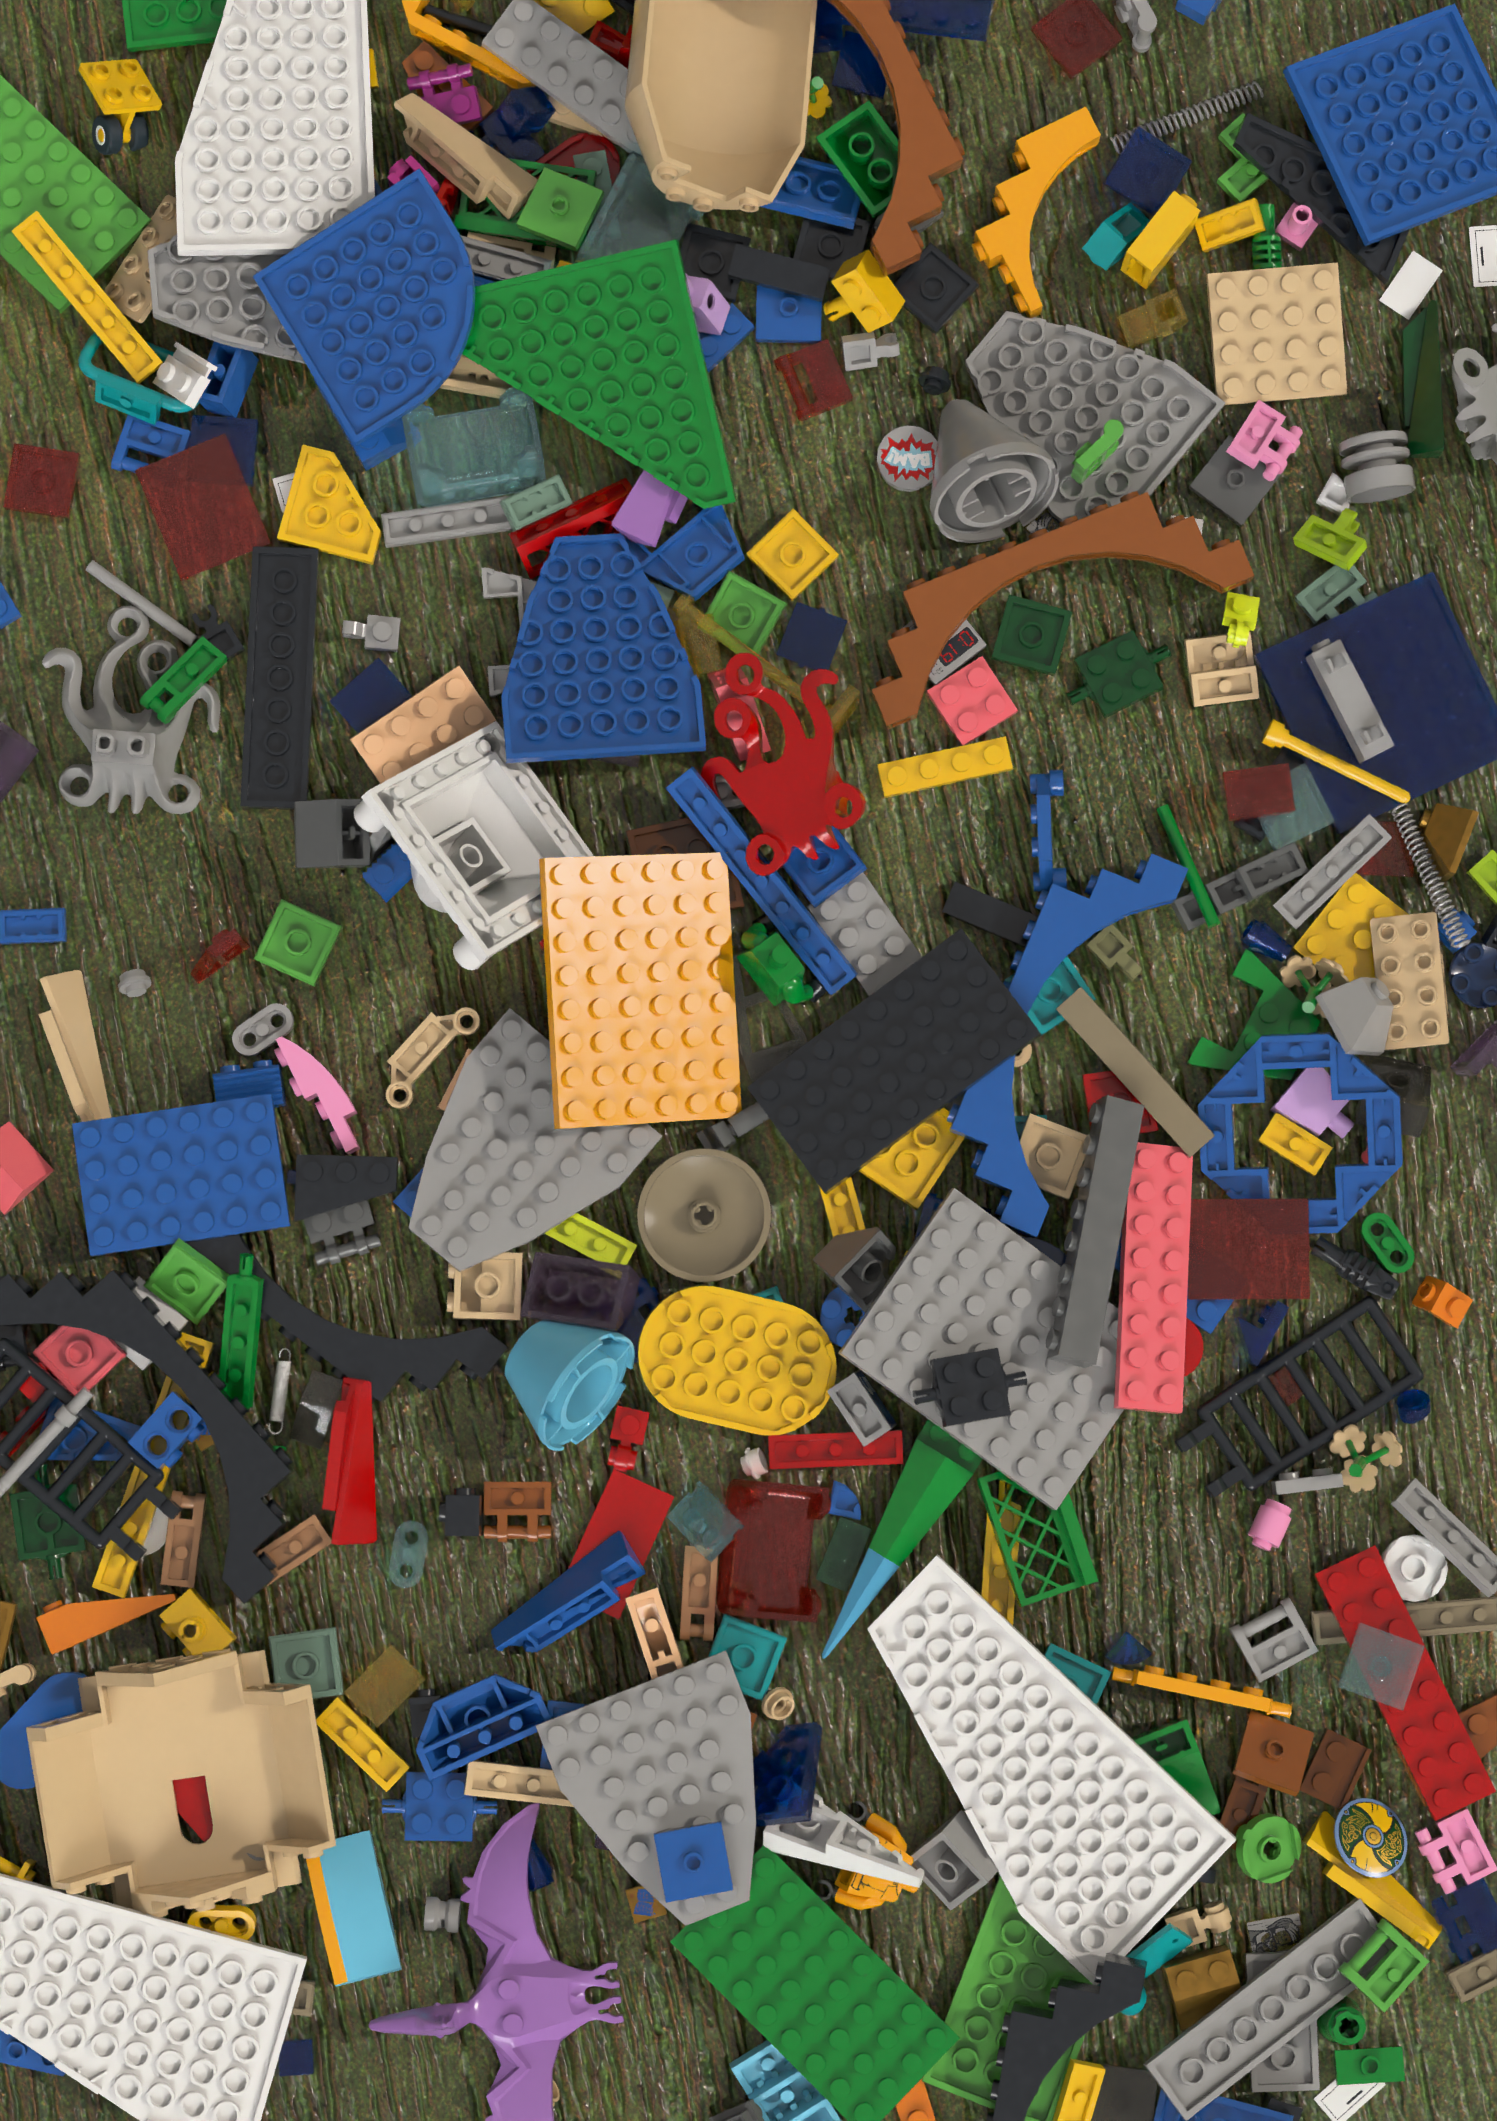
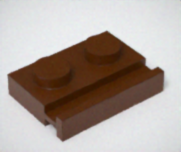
M1326 1728L1303 1776L1300 1791L1341 1810L1348 1803L1372 1750Z

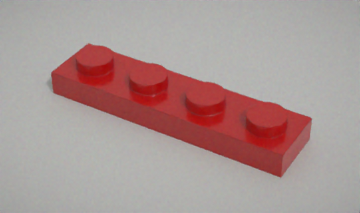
M902 1430L887 1431L865 1447L854 1432L768 1436L769 1469L903 1464Z

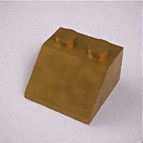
M1226 1945L1171 1960L1162 1965L1180 2030L1191 2027L1241 1988L1231 1951Z

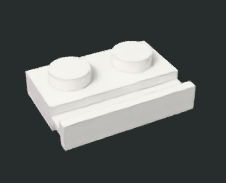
M176 342L174 344L177 348L173 356L168 355L165 362L161 364L157 371V376L152 383L194 409L210 382L207 378L211 370L216 372L218 367Z

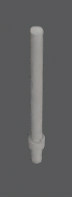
M83 1387L67 1405L63 1404L54 1413V1420L1 1476L0 1498L65 1426L69 1428L78 1418L76 1414L94 1396L89 1389Z

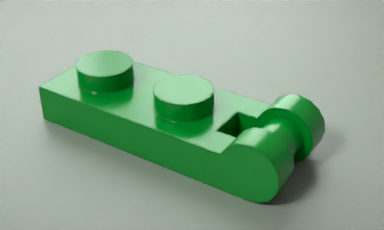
M202 636L144 693L139 703L147 710L152 709L156 712L157 718L163 724L169 723L177 711L227 662V656ZM164 693L171 697L166 704L159 699Z

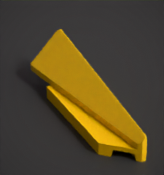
M1323 1811L1302 1840L1303 1843L1329 1861L1322 1873L1356 1898L1361 1899L1363 1903L1429 1950L1442 1931V1925L1392 1875L1382 1878H1371L1353 1870L1344 1861L1337 1849L1334 1838L1335 1819L1327 1811Z

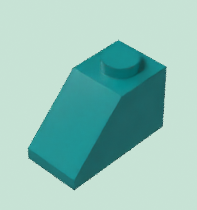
M1130 202L1105 219L1082 249L1089 255L1090 260L1094 264L1101 266L1106 271L1125 256L1128 248L1150 220Z

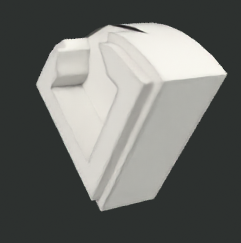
M1332 472L1316 504L1340 516L1345 508H1349L1350 503L1346 498L1343 481Z

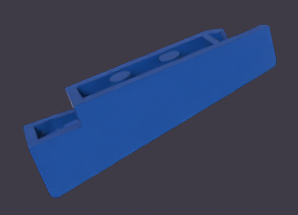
M621 1531L614 1533L491 1630L495 1648L498 1651H503L508 1646H523L525 1652H538L621 1600L616 1588L646 1574L645 1569Z

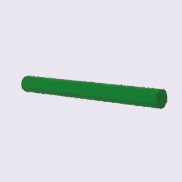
M1162 805L1156 811L1180 865L1188 868L1186 879L1208 928L1217 926L1221 922L1169 805Z

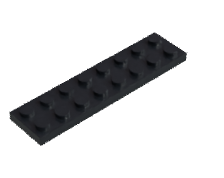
M253 546L241 808L294 810V802L308 801L319 549Z

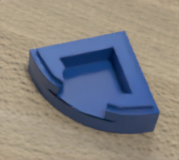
M834 1481L827 1513L860 1520L861 1509L856 1495L843 1483Z

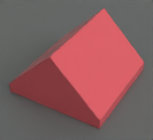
M10 1121L0 1127V1211L6 1215L54 1171Z

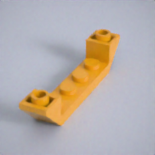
M401 0L412 35L423 41L425 40L432 46L466 64L470 63L472 67L523 94L541 90L482 47V45L480 47L470 42V38L465 33L457 29L450 31L442 27V23L429 14H425L423 17L422 14L430 0Z

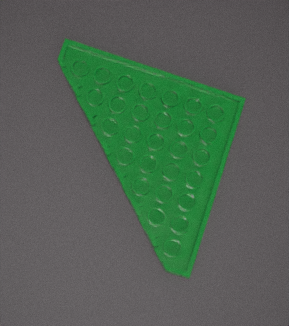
M678 239L475 287V311L469 338L462 353L464 356L488 369L517 390L527 394L556 415L566 419L575 425L576 428L608 446L615 453L647 471L654 478L686 496L701 508L706 509L737 501Z

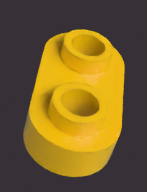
M215 1905V1908L206 1911H195L193 1909L187 1923L248 1940L255 1931L257 1921L254 1912L246 1906ZM207 1917L211 1920V1923L205 1924L200 1918ZM242 1918L245 1923L237 1924L234 1919Z

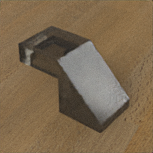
M312 1370L300 1400L290 1439L319 1450L322 1449L332 1424V1414L336 1401H338L342 1391L343 1380Z

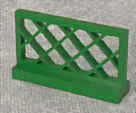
M508 158L526 172L527 170H534L535 172L531 175L535 178L539 177L544 167L573 179L575 177L588 178L587 184L595 187L597 172L594 170ZM462 192L459 214L455 216L454 222L461 235H467L469 231L533 243L532 245L550 246L574 251L519 229L516 223L524 206L521 207V210L513 218L508 220L500 214L497 207L486 196L485 199L489 206L480 213L468 212L470 198ZM494 210V212L497 214V216L488 215V214ZM587 232L577 250L578 252L586 253L588 245Z
M998 1471L976 1479L1019 1607L1098 1582L1069 1492L1057 1510H1052L1047 1506L1049 1513L1044 1523L1028 1515L1037 1498L1014 1481L1005 1477L1003 1473ZM999 1479L1010 1485L1003 1501L991 1496L987 1482ZM1015 1488L1030 1495L1023 1512L1008 1505V1501ZM994 1504L1000 1506L998 1512L996 1511ZM1005 1509L1021 1517L1013 1534L1003 1529L1000 1523V1518ZM1025 1520L1041 1528L1034 1545L1018 1537ZM1051 1520H1052L1054 1529L1049 1526ZM1046 1531L1058 1538L1059 1546L1055 1555L1039 1548ZM1005 1536L1011 1538L1008 1544ZM1015 1542L1031 1549L1024 1566L1012 1559L1010 1552ZM1036 1552L1052 1560L1045 1576L1029 1569ZM1062 1553H1063V1556H1064L1065 1561L1062 1560V1559H1060V1556H1061ZM1057 1563L1068 1568L1072 1582L1061 1586L1049 1580ZM1016 1568L1021 1570L1019 1577ZM1026 1573L1042 1581L1037 1593L1025 1598L1021 1586ZM1047 1584L1054 1587L1053 1589L1044 1591Z

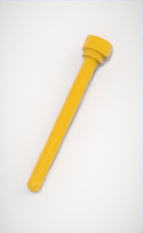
M1272 719L1267 727L1261 743L1271 748L1275 746L1282 748L1284 746L1400 803L1409 802L1411 796L1408 791L1290 735L1289 730L1284 728L1285 724Z

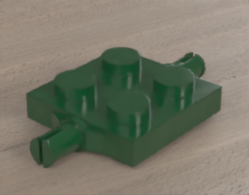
M1134 630L1075 658L1074 663L1082 676L1083 686L1067 692V699L1070 700L1069 702L1073 706L1075 703L1089 697L1097 704L1105 719L1163 690L1164 686L1156 673L1155 664L1171 657V652L1166 644L1148 652L1139 642Z
M46 1464L42 1465L35 1473V1478L49 1489L52 1484L49 1483L48 1465ZM78 1483L70 1484L59 1497L73 1511L81 1503ZM29 1490L9 1494L19 1561L34 1558L47 1560L49 1580L64 1578L60 1558L71 1552L88 1550L86 1539Z

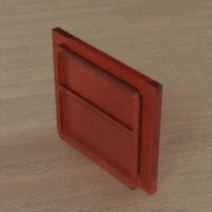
M1308 1198L1191 1199L1188 1300L1310 1299L1309 1252L1311 1248L1309 1246Z

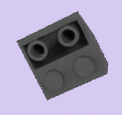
M327 799L294 802L295 868H362L370 865L369 832L362 829L354 818V809L363 799Z

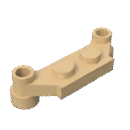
M464 1007L455 1014L437 1017L431 1012L387 1060L392 1068L391 1084L386 1090V1099L392 1107L396 1109L408 1107L413 1100L412 1084L457 1035H471L479 1029L480 1017L474 1009ZM465 1018H472L473 1024L471 1027L465 1028L462 1026V1021ZM399 1091L406 1092V1098L402 1102L395 1100V1095Z

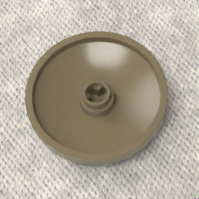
M693 1149L669 1158L651 1174L640 1195L637 1219L641 1239L647 1251L663 1269L684 1280L706 1283L730 1278L743 1271L756 1259L768 1237L771 1223V1208L764 1184L748 1164L724 1151Z

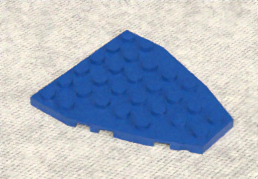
M621 533L555 537L549 556L541 568L534 590L531 591L527 600L514 655L511 659L508 677L502 692L501 702L506 763L706 751L701 684L697 675H694L685 648H682L675 633V626L655 585L651 584L646 577L641 563L636 556L632 555L629 545Z

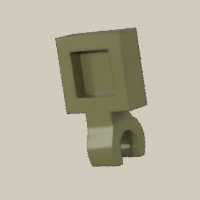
M1113 924L1104 928L1086 946L1108 970L1117 964L1131 982L1143 970L1127 954L1134 946Z

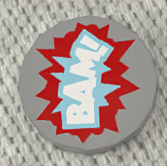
M906 425L892 430L883 438L878 447L876 463L880 474L883 476L882 478L888 485L900 491L913 492L928 486L933 481L937 440L930 432L921 427Z

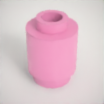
M1267 1499L1264 1505H1260L1248 1533L1253 1538L1252 1544L1266 1551H1270L1272 1547L1279 1548L1291 1521L1289 1515L1292 1509L1271 1499Z

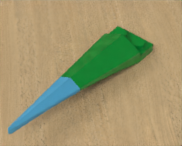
M927 1419L915 1439L874 1537L823 1650L822 1659L831 1653L974 1475L982 1461L981 1457L929 1419Z

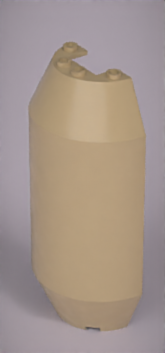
M635 0L625 111L652 181L660 191L666 194V199L693 205V208L700 212H709L712 209L756 212L760 206L773 202L805 147L817 0Z

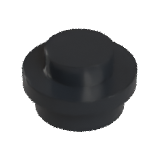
M937 366L926 367L918 379L923 390L931 395H940L941 393L948 392L951 386L950 374L945 369Z

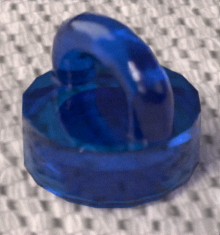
M1411 1389L1401 1393L1397 1398L1398 1413L1401 1421L1404 1423H1417L1431 1412L1430 1397L1425 1391Z

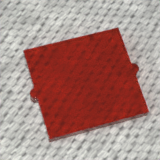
M1357 820L1356 826H1357L1362 820ZM1377 821L1392 838L1356 873L1358 875L1412 878L1414 868L1413 856L1409 854L1410 850L1406 848L1407 844L1404 843L1405 839L1401 837L1402 833L1399 832L1400 827L1396 826L1397 822Z

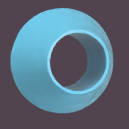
M545 1319L531 1326L516 1342L505 1365V1377L540 1441L553 1451L564 1450L562 1445L570 1441L576 1445L589 1436L614 1408L626 1387V1384L622 1382L626 1369H633L635 1350L631 1340L623 1334Z

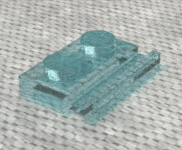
M698 1481L696 1484L697 1488L692 1493L688 1492L666 1517L705 1559L712 1562L734 1538L733 1534L738 1529L742 1530L744 1525L705 1484Z

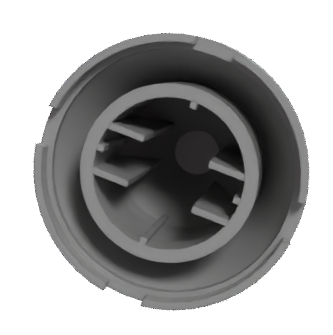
M963 399L950 401L941 412L930 497V512L940 532L949 539L958 542H986L1004 537L1005 534L1002 529L1018 521L1024 527L1038 517L1050 504L1058 488L1059 475L1051 456L1043 448L971 402Z

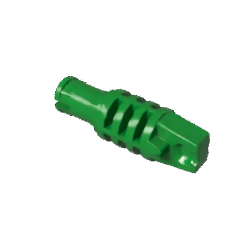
M1259 204L1266 231L1253 235V270L1282 267L1281 237L1275 230L1274 204Z

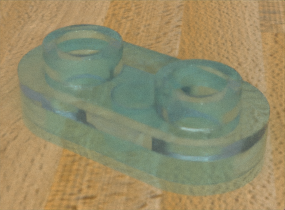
M404 1522L397 1528L394 1535L389 1576L391 1581L401 1588L415 1586L423 1576L429 1534L426 1527L420 1522ZM410 1531L418 1534V1541L415 1544H410L406 1540V1535ZM404 1564L410 1565L413 1569L410 1577H404L400 1572Z

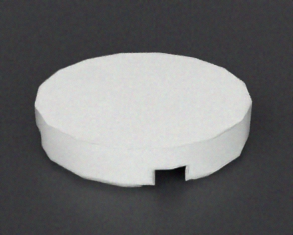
M1415 1534L1401 1536L1392 1541L1382 1553V1560L1403 1600L1417 1602L1431 1598L1439 1592L1446 1581L1448 1567L1445 1556L1426 1537Z

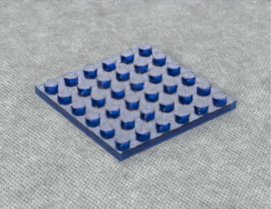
M1433 571L1254 655V659L1290 735L1408 791L1411 796L1410 800L1497 760V705ZM1329 638L1331 643L1339 639L1343 643L1395 745L1360 764L1305 659L1313 653L1311 649L1313 645ZM1300 754L1337 834L1357 826L1368 814L1374 818L1403 804Z

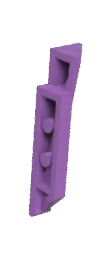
M643 470L614 517L612 526L631 542L656 547L664 521L676 524L688 498Z

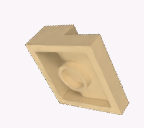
M504 1252L497 1257L485 1260L462 1272L448 1264V1278L454 1279V1292L447 1293V1312H453V1319L520 1321L523 1253Z

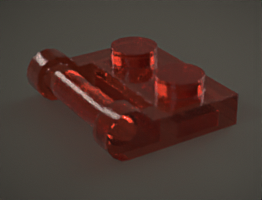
M828 339L794 353L782 355L774 360L776 369L782 372L797 407L795 413L799 421L810 419L853 401V396ZM802 364L818 402L809 404L793 366Z

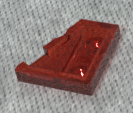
M235 928L230 932L228 929H224L211 939L213 944L206 949L190 973L198 985L250 947Z

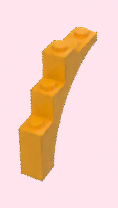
M1087 107L1016 140L1015 152L1012 153V156L1019 171L1025 170V172L996 185L995 197L992 198L998 215H1004L1005 217L975 231V243L972 244V249L978 261L984 260L988 269L1000 263L1001 266L998 267V271L1003 282L1006 285L1011 284L1015 295H1013L1014 303L1020 313L1025 312L1028 318L1041 315L1043 307L1033 281L1029 259L1030 230L1033 217L1043 195L1056 177L1076 158L1096 147L1099 143L1101 134Z

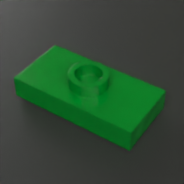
M1402 2046L1333 2050L1336 2085L1405 2081Z

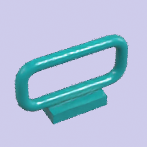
M95 332L88 338L80 352L78 363L83 374L96 381V402L153 425H156L160 418L161 408L177 413L193 410V408L178 399L95 367L91 360L103 342ZM146 341L162 362H165L168 355L173 356L174 352Z

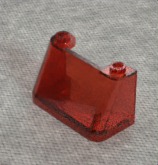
M733 1479L729 1483L726 1494L717 1587V1607L721 1613L749 1618L817 1623L818 1614L821 1610V1598L815 1589L808 1587L814 1520H822L830 1510V1488Z

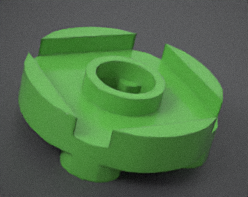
M1271 1813L1261 1814L1252 1818L1247 1824L1240 1826L1236 1833V1857L1243 1873L1253 1879L1264 1883L1279 1882L1293 1871L1290 1867L1293 1865L1294 1860H1299L1302 1849L1300 1834L1297 1828L1285 1818ZM1267 1842L1274 1843V1847L1269 1851V1856L1263 1852Z

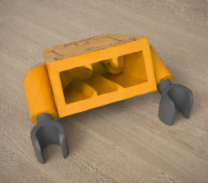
M855 1801V1804L862 1806L863 1815L855 1818L847 1812L848 1817L855 1822H865L866 1825L861 1826L878 1837L879 1844L891 1852L894 1850L902 1854L903 1861L912 1866L913 1857L906 1853L907 1843L897 1827L876 1813H868L867 1807L862 1802ZM841 1869L835 1884L828 1878L818 1881V1883L826 1884L829 1887V1894L823 1895L819 1892H816V1894L823 1901L832 1897L835 1898L836 1903L857 1910H865L881 1906L885 1901L895 1902L901 1889L915 1893L918 1888Z

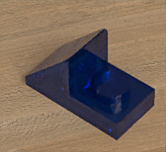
M1279 1301L1273 1302L1272 1306L1266 1304L1257 1322L1261 1323L1260 1328L1239 1317L1235 1318L1248 1364L1253 1367L1259 1365L1289 1309L1287 1305Z

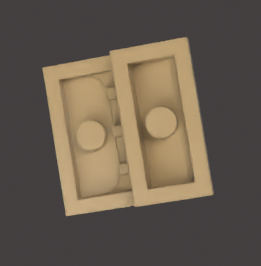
M1250 631L1246 646L1240 645L1239 648H1234L1231 643H1226L1227 634L1184 639L1194 707L1259 698L1256 665H1254Z

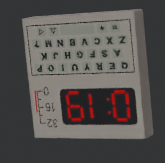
M967 620L949 639L933 667L928 679L934 686L986 648L987 644ZM912 621L903 627H909L910 631L915 629Z

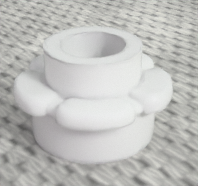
M759 1447L752 1450L746 1448L744 1451L745 1456L740 1458L743 1471L747 1476L752 1475L754 1479H759L762 1474L768 1472L765 1455Z

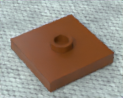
M1251 1710L1247 1716L1232 1774L1296 1797L1301 1787L1314 1733Z

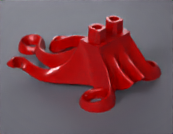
M738 653L734 655L726 665V683L733 692L761 699L776 711L784 728V751L777 761L767 763L763 752L761 724L756 714L741 699L726 698L715 709V727L726 738H742L745 741L748 749L746 767L742 772L730 759L718 756L710 758L704 764L701 777L722 802L716 784L717 774L722 775L744 806L760 824L763 833L755 836L746 848L745 859L750 870L757 875L766 876L777 871L788 861L795 846L808 858L817 860L819 857L816 851L814 836L826 846L834 850L839 849L832 826L842 830L856 824L865 811L866 801L862 792L855 786L844 783L839 772L835 769L833 723L817 693V687L821 684H837L839 681L838 676L830 670L817 669L811 671L802 681L800 686L801 697L815 728V736L813 739L806 738L799 718L785 698L778 692L761 684L763 678L761 661L751 653ZM744 665L750 666L754 671V679L749 685L743 684L739 678V669ZM734 710L738 711L743 719L742 726L736 731L732 730L727 722L728 713ZM850 800L853 808L848 816L847 801ZM764 844L769 845L773 849L774 857L769 864L763 863L758 856L759 848Z

